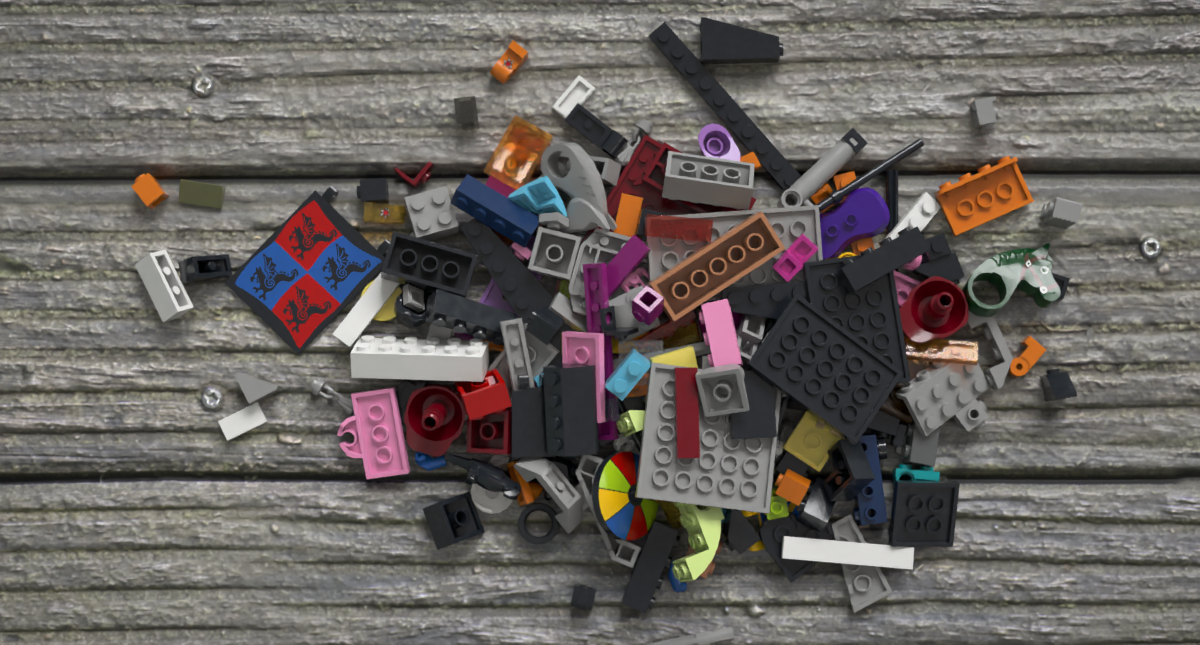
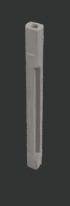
M732 628L713 632H700L645 645H711L733 640L734 634Z

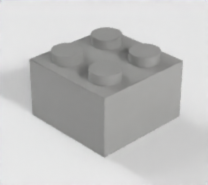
M446 186L404 197L405 208L414 237L431 241L458 233V222L453 206L450 204L451 200Z
M539 227L528 270L536 274L570 282L580 245L582 244V238Z

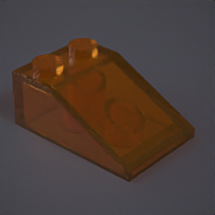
M515 115L483 172L515 190L519 189L529 182L540 165L545 149L551 146L554 141L553 135Z

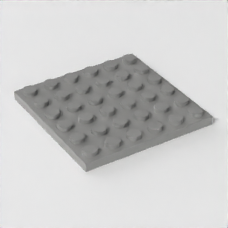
M650 363L635 498L769 514L777 437L731 439L730 414L705 417L698 389L700 458L676 459L674 368L690 367ZM773 385L776 430L778 432L782 391Z

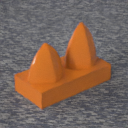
M515 461L506 466L510 479L521 486L517 500L519 506L534 502L541 494L543 488L536 482H526L513 465L517 462Z

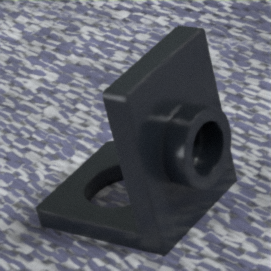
M614 306L600 309L601 330L604 336H614V339H625L628 335L639 332L638 327H616ZM607 313H609V315H610V322H609V324H607V322H606V314H607Z

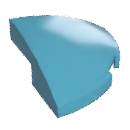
M547 176L527 183L508 196V199L530 212L532 211L536 214L558 212L567 217L563 201Z

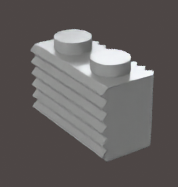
M1057 197L1049 201L1047 205H1043L1041 210L1043 224L1047 223V225L1059 226L1060 229L1063 227L1065 230L1078 223L1082 204Z

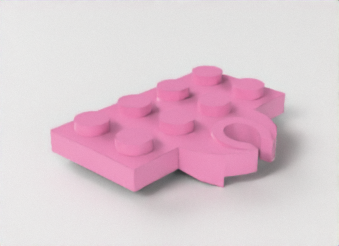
M395 387L352 393L354 415L348 417L340 424L337 436L350 432L354 435V442H341L339 444L341 449L349 457L363 458L366 479L409 474L410 466Z

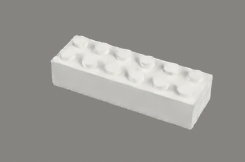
M371 335L362 336L358 339L350 353L351 378L483 382L489 367V341H483L482 339L461 341L459 338L439 340L436 337L424 340L417 337L396 339L394 336L374 338Z

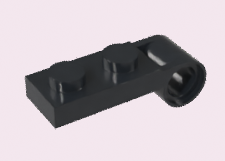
M579 103L576 104L564 120L614 159L628 143L626 138L609 128Z

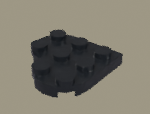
M792 514L772 520L766 518L758 531L763 547L791 583L819 561L781 558L783 536L833 540L834 535L828 523L819 532L797 521V518Z

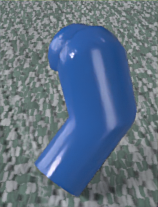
M422 452L415 454L417 465L427 471L447 466L444 455L432 458Z
M671 561L668 578L672 589L677 593L679 591L685 592L687 584L676 579L672 570L674 565Z

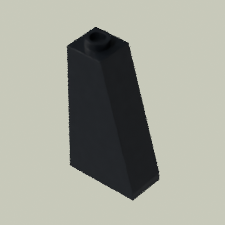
M701 17L702 65L778 63L780 56H783V43H779V36Z

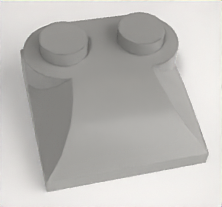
M643 286L633 288L629 292L609 301V306H614L616 327L639 328V332L628 335L625 339H618L620 344L661 326L658 317L648 326L646 323L636 320L632 314V300L644 289Z
M728 364L709 367L696 373L695 377L705 417L750 410L744 383L745 373L740 365Z

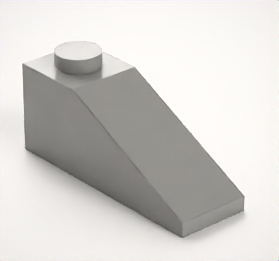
M562 152L558 159V166L564 175H568L571 163L568 156ZM590 156L600 174L602 183L616 186L621 165L610 158Z

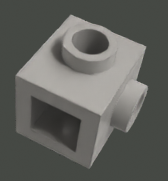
M974 399L952 417L965 433L973 428L975 431L986 424L984 420L989 416L986 413L988 409L984 403Z

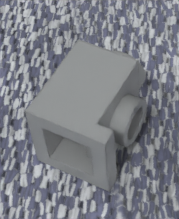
M996 96L977 99L970 104L975 129L982 128L983 131L995 129L998 110L997 107L993 106V103L996 101Z

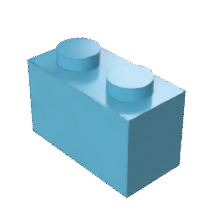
M633 348L606 380L605 388L623 401L651 367L650 361Z

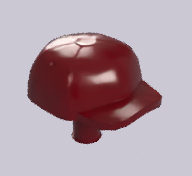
M938 276L930 277L913 288L909 293L908 299L899 308L903 332L915 343H925L934 339L946 338L962 328L967 323L969 317L968 304L963 291L953 282Z
M429 384L412 392L404 415V422L407 426L406 440L408 446L418 452L436 457L442 456L448 450L453 440L459 437L466 417L464 407L457 392L441 384Z

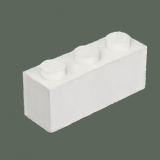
M166 250L150 253L135 264L162 322L180 318L194 308Z

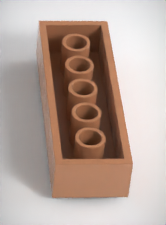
M756 212L647 283V285L664 297L663 310L670 321H676L785 250V247L763 212Z

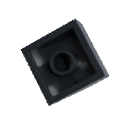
M470 491L423 508L437 550L484 533Z

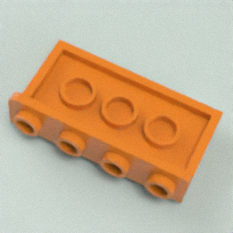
M1006 156L997 161L998 165L993 167L990 164L979 168V173L973 176L967 173L959 177V182L951 184L949 181L938 186L939 191L935 193V197L941 205V210L954 237L1034 202L1017 166V157L1010 159L1009 156Z

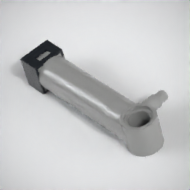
M852 128L795 183L783 192L777 202L778 208L812 206L813 204L808 199L868 143ZM785 198H792L795 205L789 206L785 202Z

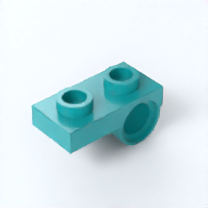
M899 464V469H892L894 485L895 480H899L902 474H906L909 480L939 481L940 472H934V467L921 466L920 470H912V465Z

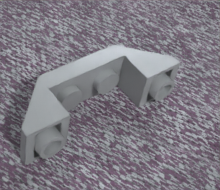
M968 310V321L963 327L967 331L983 324V335L986 340H990L993 346L991 351L994 358L1000 361L999 364L986 369V375H984L990 387L992 386L994 390L999 389L1004 384L1013 357L995 318L980 317Z
M522 457L513 465L526 482L536 478L562 509L555 518L568 534L583 520L581 496L553 462L542 457Z

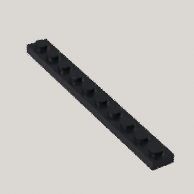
M665 22L648 36L750 153H755L760 165L783 191H786L801 177Z

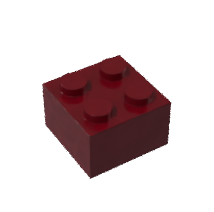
M506 409L501 413L493 412L487 414L480 420H469L468 418L467 452L511 454V409Z

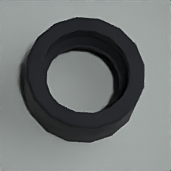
M534 503L527 506L521 512L518 519V529L521 536L527 542L535 545L551 541L559 529V522L555 518L557 515L556 511L544 503ZM534 511L546 512L552 521L550 531L542 537L531 535L526 528L527 517Z

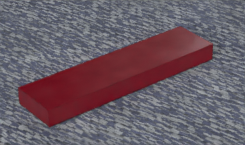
M697 367L674 368L676 459L700 458L698 385L695 377L698 372Z

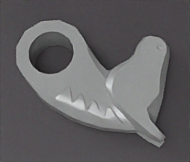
M572 142L554 143L547 147L541 157V171L544 176L550 179L554 186L571 197L566 209V218L570 219L569 228H560L558 232L572 234L601 227L606 232L610 229L614 231L617 228V224L608 213L604 186L591 157L581 146ZM562 152L568 156L571 163L568 175H564L558 166V159Z

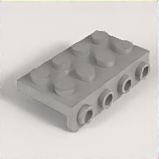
M960 345L950 348L946 355L934 360L933 365L917 373V377L911 380V382L904 383L900 390L895 393L897 398L904 400L916 426L923 436H928L990 388L971 348Z

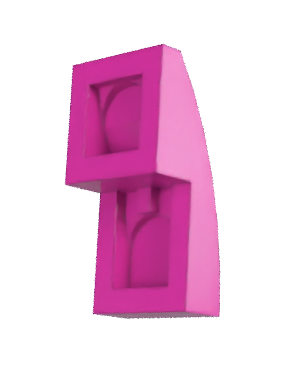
M802 233L779 257L772 268L789 282L803 268V263L807 262L815 254L818 247Z

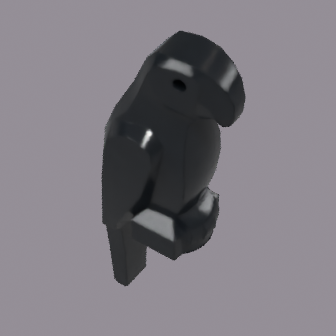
M448 454L447 462L467 470L466 484H478L492 492L502 491L504 493L503 496L508 499H518L521 486L510 479L503 469L474 458L469 459Z

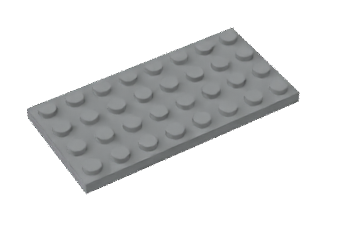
M819 205L645 217L646 245L651 249L647 254L649 282L760 211L767 218L784 245L785 250L726 288L805 281L803 268L787 282L772 266L802 233L818 247V250L807 262L823 260ZM720 292L707 301L721 300Z

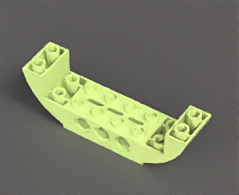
M629 410L617 416L618 421H616L619 432L623 433V436L626 437L642 431L645 411ZM673 502L681 513L680 521L682 526L688 531V542L691 548L695 550V553L672 561L674 565L672 567L673 574L680 582L696 580L705 571L715 555L721 535V520L725 518L721 508Z

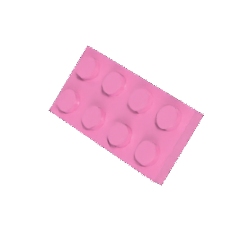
M562 332V363L595 365L597 423L605 422L604 333Z

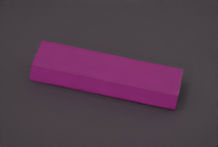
M633 235L606 266L608 298L615 293L651 251L636 235Z

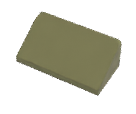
M180 179L179 203L222 209L225 194L223 186Z

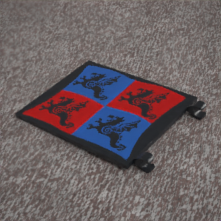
M330 186L322 196L315 190L225 282L298 355L382 270L385 260L384 255L387 254L390 244L389 240H385L378 249L374 248L329 204L339 193L333 186Z

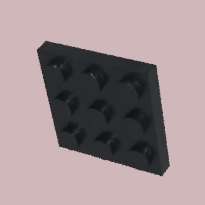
M895 480L888 544L892 547H953L960 483L957 481Z

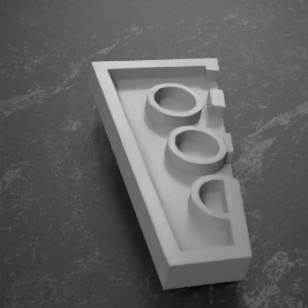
M851 514L831 524L835 541L866 543ZM841 563L853 613L892 593L880 567Z

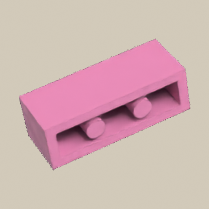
M728 299L701 304L702 311H699L701 324L706 325L707 332L703 333L706 346L710 345L711 354H708L710 367L736 364L743 367Z

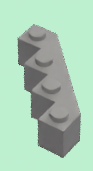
M593 454L581 455L575 473L612 560L633 568L641 548L640 545L630 540H617L608 535L598 522L592 501L593 481L596 471L604 459Z

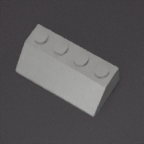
M668 151L662 197L671 200H683L692 203L731 207L738 210H749L753 191L755 164Z

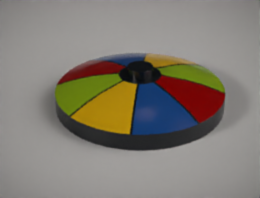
M629 451L616 452L607 456L596 471L592 487L593 507L598 522L608 535L622 541L639 539L649 531L655 521L659 500L635 498L640 455Z

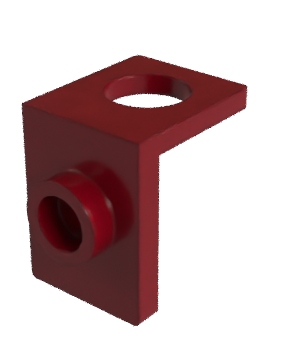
M429 161L414 180L410 179L397 167L394 170L417 189L421 183L425 184L432 175L430 172L434 165Z

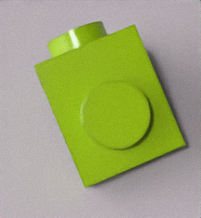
M772 489L770 511L769 514H766L768 520L789 516L786 499L775 494L777 489Z

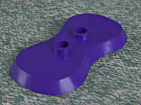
M871 188L856 189L847 195L837 208L820 214L823 260L838 258L844 249L854 241L874 237L884 231L889 223L890 213L887 204L877 191Z

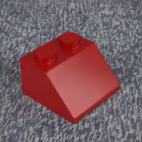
M497 369L487 371L483 382H454L469 420H480L487 414L493 412L501 413L512 406L505 381Z

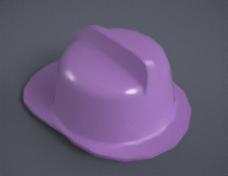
M709 124L701 129L698 143L703 156L740 161L739 149L726 128L719 124Z

